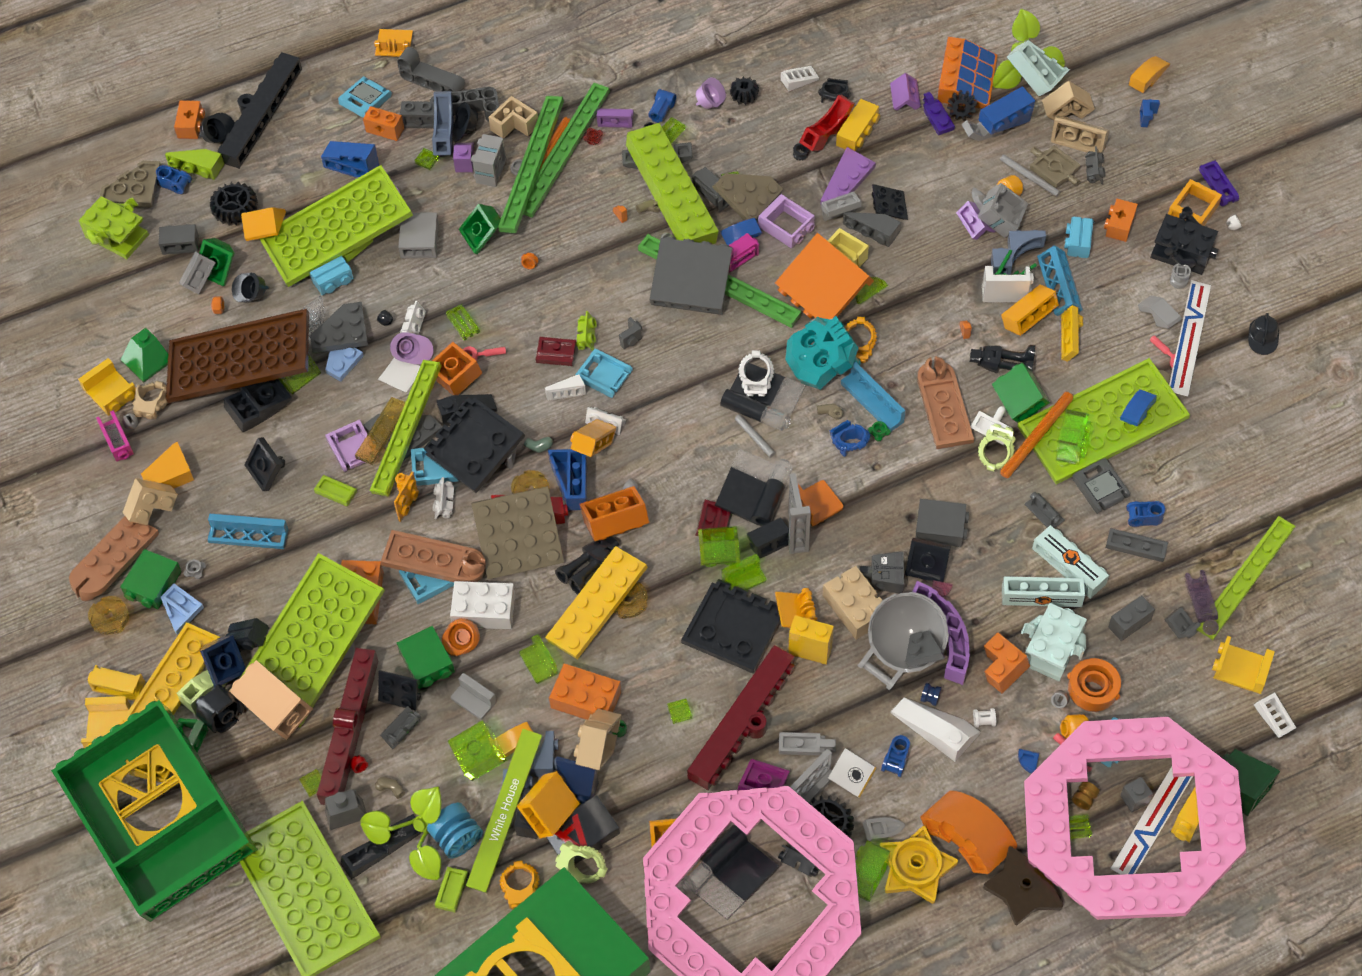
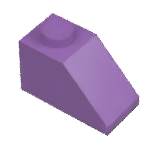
M474 142L456 143L454 145L453 161L456 173L473 172L471 157L474 155Z

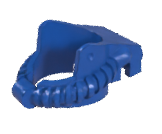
M849 420L830 430L832 443L840 450L843 457L847 456V451L861 450L866 447L871 436L868 430L858 424L851 425ZM849 439L861 440L858 443H845Z

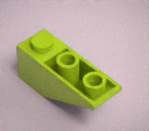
M208 149L165 153L168 165L172 168L194 173L203 178L215 180L224 166L221 153Z

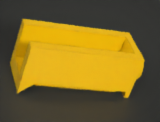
M95 665L93 671L88 676V684L92 691L111 696H126L128 700L132 701L136 700L145 685L142 674L134 676L102 667L99 669L98 665Z

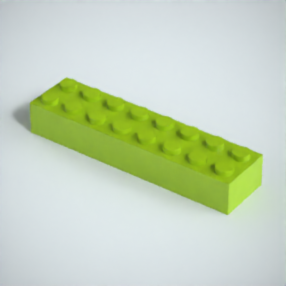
M660 123L627 132L626 147L655 201H657V205L676 240L690 239L697 243L706 241L715 244L719 231Z

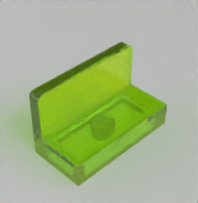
M757 554L721 569L722 580L732 584L730 590L734 586L749 590L766 582V577L760 568V559Z
M539 634L531 637L532 645L520 650L519 655L536 684H539L557 675L558 670L554 659Z

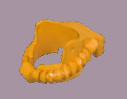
M857 317L856 320L854 319L847 323L845 328L849 332L857 324H863L870 332V341L867 345L859 347L856 354L861 363H866V361L868 362V357L872 355L875 342H877V332H875L874 326L865 320V317Z
M514 861V864L507 867L503 871L504 873L501 874L502 876H500L501 890L505 893L504 898L508 900L509 908L511 909L516 908L534 893L539 885V873L536 872L537 870L533 866L531 867L527 863L524 864L523 861ZM518 869H523L532 876L530 884L522 890L512 889L507 884L508 877Z

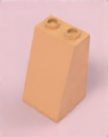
M257 660L247 667L245 674L240 679H237L230 689V692L286 740L313 710L310 705Z

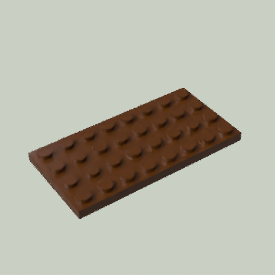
M306 308L169 340L166 385L167 402H177L308 372L309 311Z

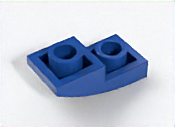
M755 218L739 222L720 231L727 245L732 244L747 233L752 238L763 234Z
M1139 389L1124 409L1120 420L1130 425L1138 426L1146 418L1147 410L1156 402L1157 395Z

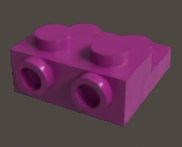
M750 759L737 791L785 786L790 771Z

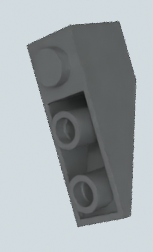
M845 212L843 214V225L877 241L881 245L890 247L900 233L901 222L886 214Z

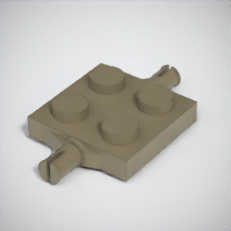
M1053 145L1044 152L1035 146L1031 149L1030 152L1037 159L1030 164V169L1050 185L1057 188L1066 181L1071 182L1074 186L1080 183V180L1073 176L1080 169V164L1058 147Z

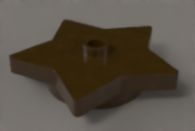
M1009 846L1004 870L985 882L983 886L984 890L1003 900L1016 926L1038 910L1060 911L1063 908V904L1052 881L1037 867L1031 865L1028 857Z

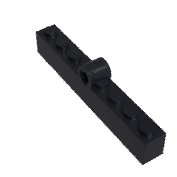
M281 52L278 58L274 60L271 69L267 71L266 77L259 84L255 94H242L239 96L237 102L241 116L235 121L231 132L227 134L224 143L218 148V153H221L224 164L240 169L301 72L302 66L299 57Z

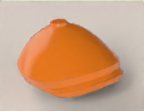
M459 618L451 622L443 633L442 644L445 650L452 656L467 654L477 646L480 633L472 621Z

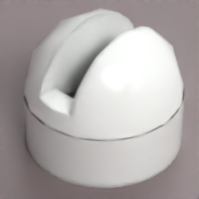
M1236 214L1228 218L1226 224L1229 225L1228 228L1230 230H1237L1242 227Z

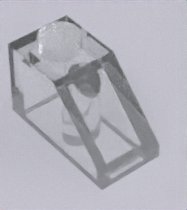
M319 296L303 308H307L309 311V339L310 335L324 323L326 307L322 296Z

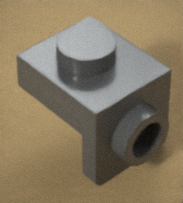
M632 317L628 318L629 329L619 334L620 346L623 349L634 346L642 339V326L638 321L635 322Z
M1182 607L1177 608L1164 619L1178 639L1184 637L1191 638L1197 633L1196 629L1201 626L1199 622L1193 623Z

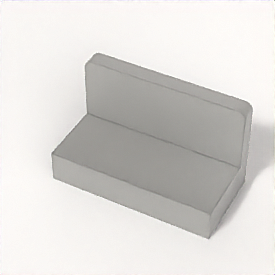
M851 192L821 202L823 220L827 221L842 216L845 212L856 211L857 208L862 207L861 200L855 192Z
M195 252L179 284L199 294L216 262Z
M463 673L458 678L460 686L451 695V700L482 720L497 703L495 694Z

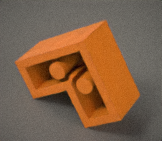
M997 632L984 645L987 657L993 661L984 673L987 682L1003 694L1030 665L1027 655Z

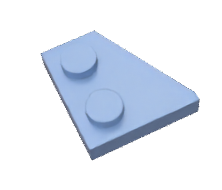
M357 348L330 351L325 369L326 373L341 382L363 358V352Z
M173 584L161 596L163 605L177 635L186 622L190 623L204 608L202 603L176 584Z

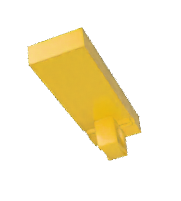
M1073 305L1061 314V360L1066 362L1079 353L1078 329L1083 326V316L1078 314V307Z

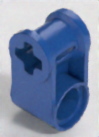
M167 165L159 166L156 169L159 185L177 194H183L186 185L192 181L188 173Z
M1135 501L1126 505V509L1129 512L1128 525L1132 527L1157 526L1163 521L1165 506L1159 501Z
M898 735L893 738L882 764V772L886 770L897 774L901 778L910 748V741L907 737ZM903 745L905 749L898 750L895 746Z

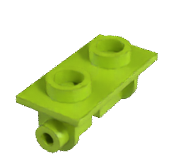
M586 311L585 316H580L578 319L577 332L581 334H577L576 346L579 350L589 347L593 351L594 343L596 342L595 328L597 327V322L588 311Z

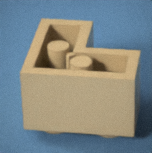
M1070 81L1064 83L1042 100L1046 115L1052 120H1055L1057 116L1066 117L1070 113L1082 119L1095 110L1090 93Z
M511 96L488 117L490 131L503 139L514 128L529 136L534 131L538 120V112Z
M135 478L123 514L129 522L148 525L153 509L172 511L178 494L171 485Z

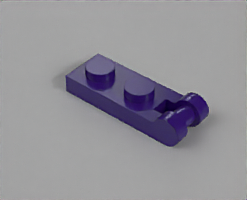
M1216 160L1199 167L1200 173L1210 188L1222 194L1220 206L1228 205V202L1234 203L1239 201L1237 191Z

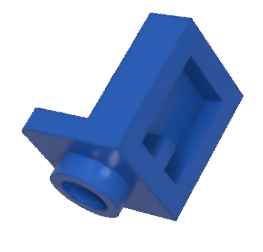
M1142 100L1139 110L1141 127H1148L1149 121L1153 119V114H1157L1160 105L1159 100Z

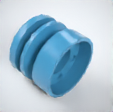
M459 802L443 808L439 819L427 826L430 835L436 842H440V848L451 859L457 858L472 849L483 835L482 828L477 825L475 819L470 818V813Z

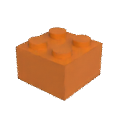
M454 342L432 360L440 362L442 365L436 382L452 395H459L482 374L477 361Z

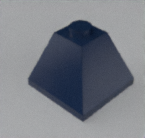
M233 635L217 638L205 644L200 650L214 687L239 677L246 669Z
M557 756L558 774L574 793L580 805L593 798L599 784L597 770L575 764L576 761Z

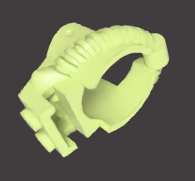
M994 423L987 430L986 437L981 440L978 447L979 459L981 463H984V466H987L986 470L994 472L995 469H1002L1013 456L1015 451L1013 443L1016 440L1013 436V428H1003L1000 424ZM992 440H1000L1007 446L1008 454L1006 459L997 464L989 463L985 455L986 444Z
M569 841L561 845L560 855L558 854L555 860L557 868L561 870L565 867L582 884L593 883L601 877H605L608 868L606 863H604V857L601 856L598 850L590 846L579 847ZM579 855L586 859L593 857L599 868L598 872L594 875L581 873L577 867L575 868V856Z

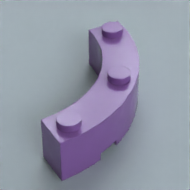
M917 581L912 592L932 599L941 608L947 619L949 638L946 649L948 661L944 678L963 685L970 656L969 637L964 622L949 601L941 597L935 589Z

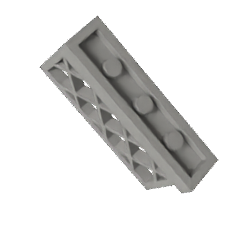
M792 473L789 477V554L809 552L811 517L810 507H802L796 473Z
M826 749L790 786L805 801L811 803L812 798H816L832 781L828 779L832 772V752Z

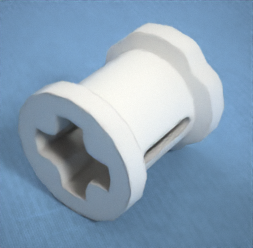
M991 708L990 711L974 709L973 721L975 728H978L979 725H992V727H995V709Z

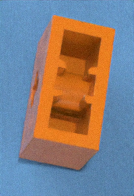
M179 101L174 125L177 138H199L202 119L205 118V109L202 108L200 101Z
M370 106L363 118L366 132L398 141L404 130L403 119L400 114Z
M1116 199L1115 205L1110 206L1108 213L1111 217L1106 219L1104 229H1107L1105 237L1127 242L1138 204Z

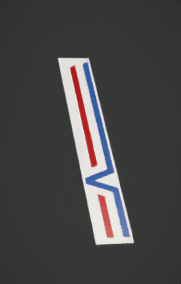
M1191 280L1169 383L1174 393L1187 397L1211 285Z
M1171 767L1110 869L1120 875L1135 874L1193 776L1173 777Z

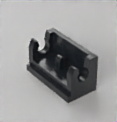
M781 517L747 533V537L751 542L749 545L758 560L788 546L789 528Z

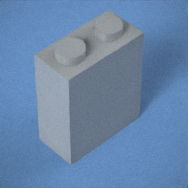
M412 212L413 216L400 223L398 247L400 257L437 258L439 229L437 213Z

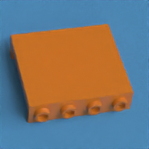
M817 233L777 279L775 284L779 286L778 291L782 295L792 297L790 301L796 307L801 305L804 308L803 313L810 319L813 316L815 318L818 316L820 318L833 319L835 316L838 317L865 284L870 286L874 280Z

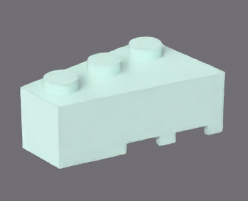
M1027 40L1016 46L1007 58L1036 94L1041 96L1051 91L1070 69L1060 66L1057 60L1049 58L1044 54L1043 50Z

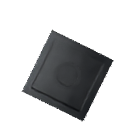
M261 437L257 438L244 466L261 490L269 491L280 468L285 467V459L282 456H277L265 438Z
M912 538L905 575L943 584L951 546Z

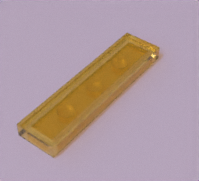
M394 397L390 398L356 452V459L373 465L393 433L406 402Z

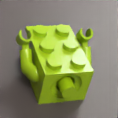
M100 196L78 220L85 238L89 239L93 245L98 244L125 259H128L149 236V233L146 229L138 226L144 219L133 213L134 207L139 205L134 198H129L125 204L114 203Z

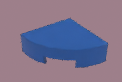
M1019 749L1018 760L1021 766L1032 774L1036 770L1039 753Z

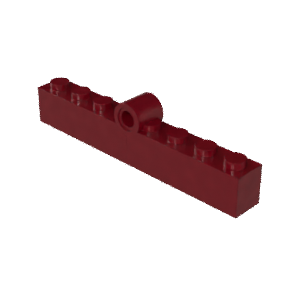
M775 645L771 648L688 768L687 779L709 790L712 785L715 786L718 783L721 771L729 767L731 763L730 758L734 753L737 754L742 747L741 742L745 737L759 739L765 735L766 717L763 715V710L766 706L769 707L775 697L774 694L777 690L780 691L785 684L784 679L795 670V656Z
M355 649L340 708H336L333 716L334 731L317 791L320 805H325V798L335 795L337 792H345L351 769L350 761L355 754L379 662L375 650Z

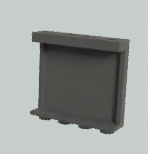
M674 237L661 238L649 299L651 305L723 315V303L733 248L727 244H719L718 246L706 241L697 243L690 239L682 241L676 240Z

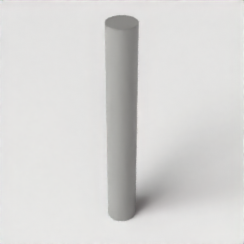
M740 414L735 417L737 423L769 458H772L775 452Z

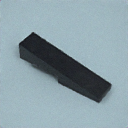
M412 814L391 826L410 821L416 817ZM413 824L390 831V839L384 844L368 841L342 855L341 865L352 880L423 832L417 831Z

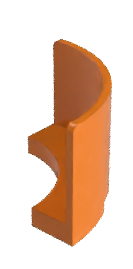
M947 792L920 816L929 835L939 837L948 843L952 841L960 847L958 851L966 859L973 873H991L1006 858L1009 846L1014 849L1017 848V843L1004 822L981 801L962 792Z

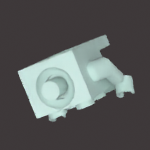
M1049 603L1044 615H1039L1031 622L1025 623L1021 634L1027 633L1030 635L1029 638H1032L1025 652L1027 653L1029 668L1060 682L1072 655L1079 656V660H1081L1086 650V635L1083 632L1087 619L1075 614L1069 608L1063 609Z

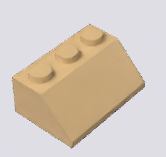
M1057 116L1054 120L1051 142L1083 152H1095V146H1097L1099 152L1103 153L1108 140L1109 130L1067 117Z

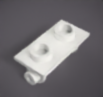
M415 301L414 305H410L407 308L405 321L409 322H403L400 333L408 332L419 335L426 311L418 301Z
M597 407L587 408L586 424L599 419L617 426L615 434L620 435L621 426H624L626 422L623 416L607 414L608 412L597 409Z
M442 477L440 482L436 483L434 487V495H436V500H434L432 510L435 512L434 519H437L439 515H443V518H450V515L453 513V502L446 499L453 500L454 486L449 481L444 483V477Z

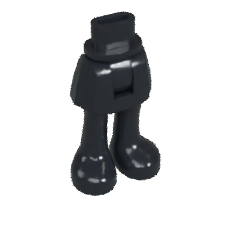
M997 345L984 346L983 351L982 347L980 349H971L969 362L978 363L977 366H981L994 373H998L999 369L1011 371L1015 365L1021 364L1002 360L1008 359L1024 363L1033 372L1036 345H1028L1024 352L1009 351Z
M609 536L604 540L593 541L582 547L583 554L580 557L555 570L557 578L564 584L569 582L571 589L578 595L586 585V579L601 566L614 547L619 546L618 541ZM587 561L589 562V564L586 567H584L582 570H580L578 573L574 575V573L582 565H584Z

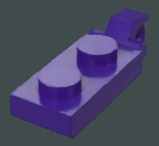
M930 92L924 93V113L936 133L942 135L953 131L955 126L938 99L934 100Z

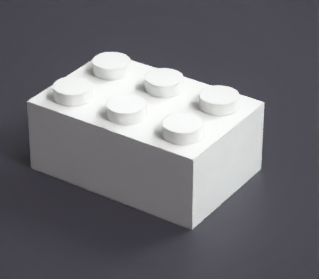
M454 581L450 613L451 622L459 618H465L472 621L477 628L512 630L515 602L513 583Z

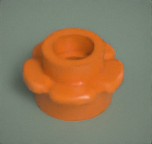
M528 252L521 257L522 266L526 269H533L539 262L537 256L533 253Z

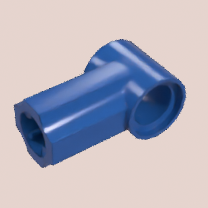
M659 89L655 96V102L648 113L649 118L656 123L662 122L669 108L672 109L674 107L677 95Z

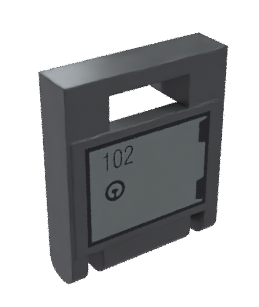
M1106 458L1093 463L1072 476L1073 481L1097 514L1102 509L1105 511L1123 501L1124 498L1130 497L1129 490ZM1097 469L1098 474L1087 479L1085 475Z

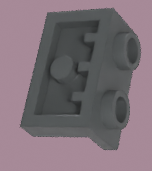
M401 102L400 115H402L404 128L434 129V102Z

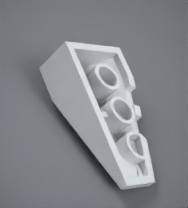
M903 698L891 711L895 717L954 762L980 734L979 730L964 719L907 698Z

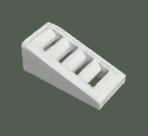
M812 66L781 72V81L788 92L819 80Z
M575 375L545 387L548 401L586 394L585 385L580 375Z
M1276 693L1254 704L1259 714L1278 738L1296 729ZM1268 703L1272 705L1270 708L1266 706ZM1273 710H1275V711L1277 712V713L1274 714V715H1271V713H1270V712L1273 711ZM1280 716L1282 720L1276 723L1274 719ZM1286 723L1287 727L1279 728L1280 725Z

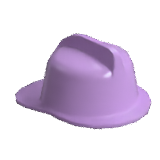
M710 77L702 83L696 91V98L698 100L696 106L701 105L705 109L718 107L724 102L726 93L719 80Z
M402 332L392 339L390 351L392 356L399 361L421 364L423 360L431 359L433 345L424 336Z

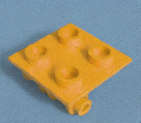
M379 29L378 40L374 42L376 47L375 56L400 57L405 48L411 46L413 30Z
M411 472L409 476L399 473L395 477L399 494L394 501L399 522H401L404 516H407L412 501H415L419 494L414 472Z
M803 588L800 594L775 592L782 627L791 628L795 615L818 621L811 597L812 591L809 588Z

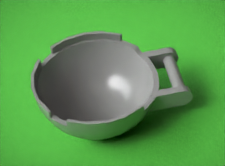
M915 592L893 594L884 599L871 615L868 627L871 648L860 661L858 667L866 669L886 684V688L890 690L903 672L921 671L933 665L936 661L908 667L905 660L910 635L916 632L929 630L942 653L944 652L949 633L947 619L941 608L932 599ZM873 653L885 665L897 670L892 679L868 661Z

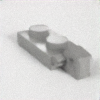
M779 733V754L821 755L826 749L836 752V739H825V736H821L820 733Z

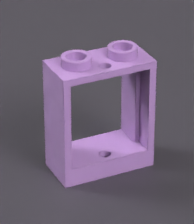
M781 194L759 215L758 225L762 230L792 249L796 244L801 243L807 233L813 231L815 216ZM783 211L802 223L792 235L773 223Z

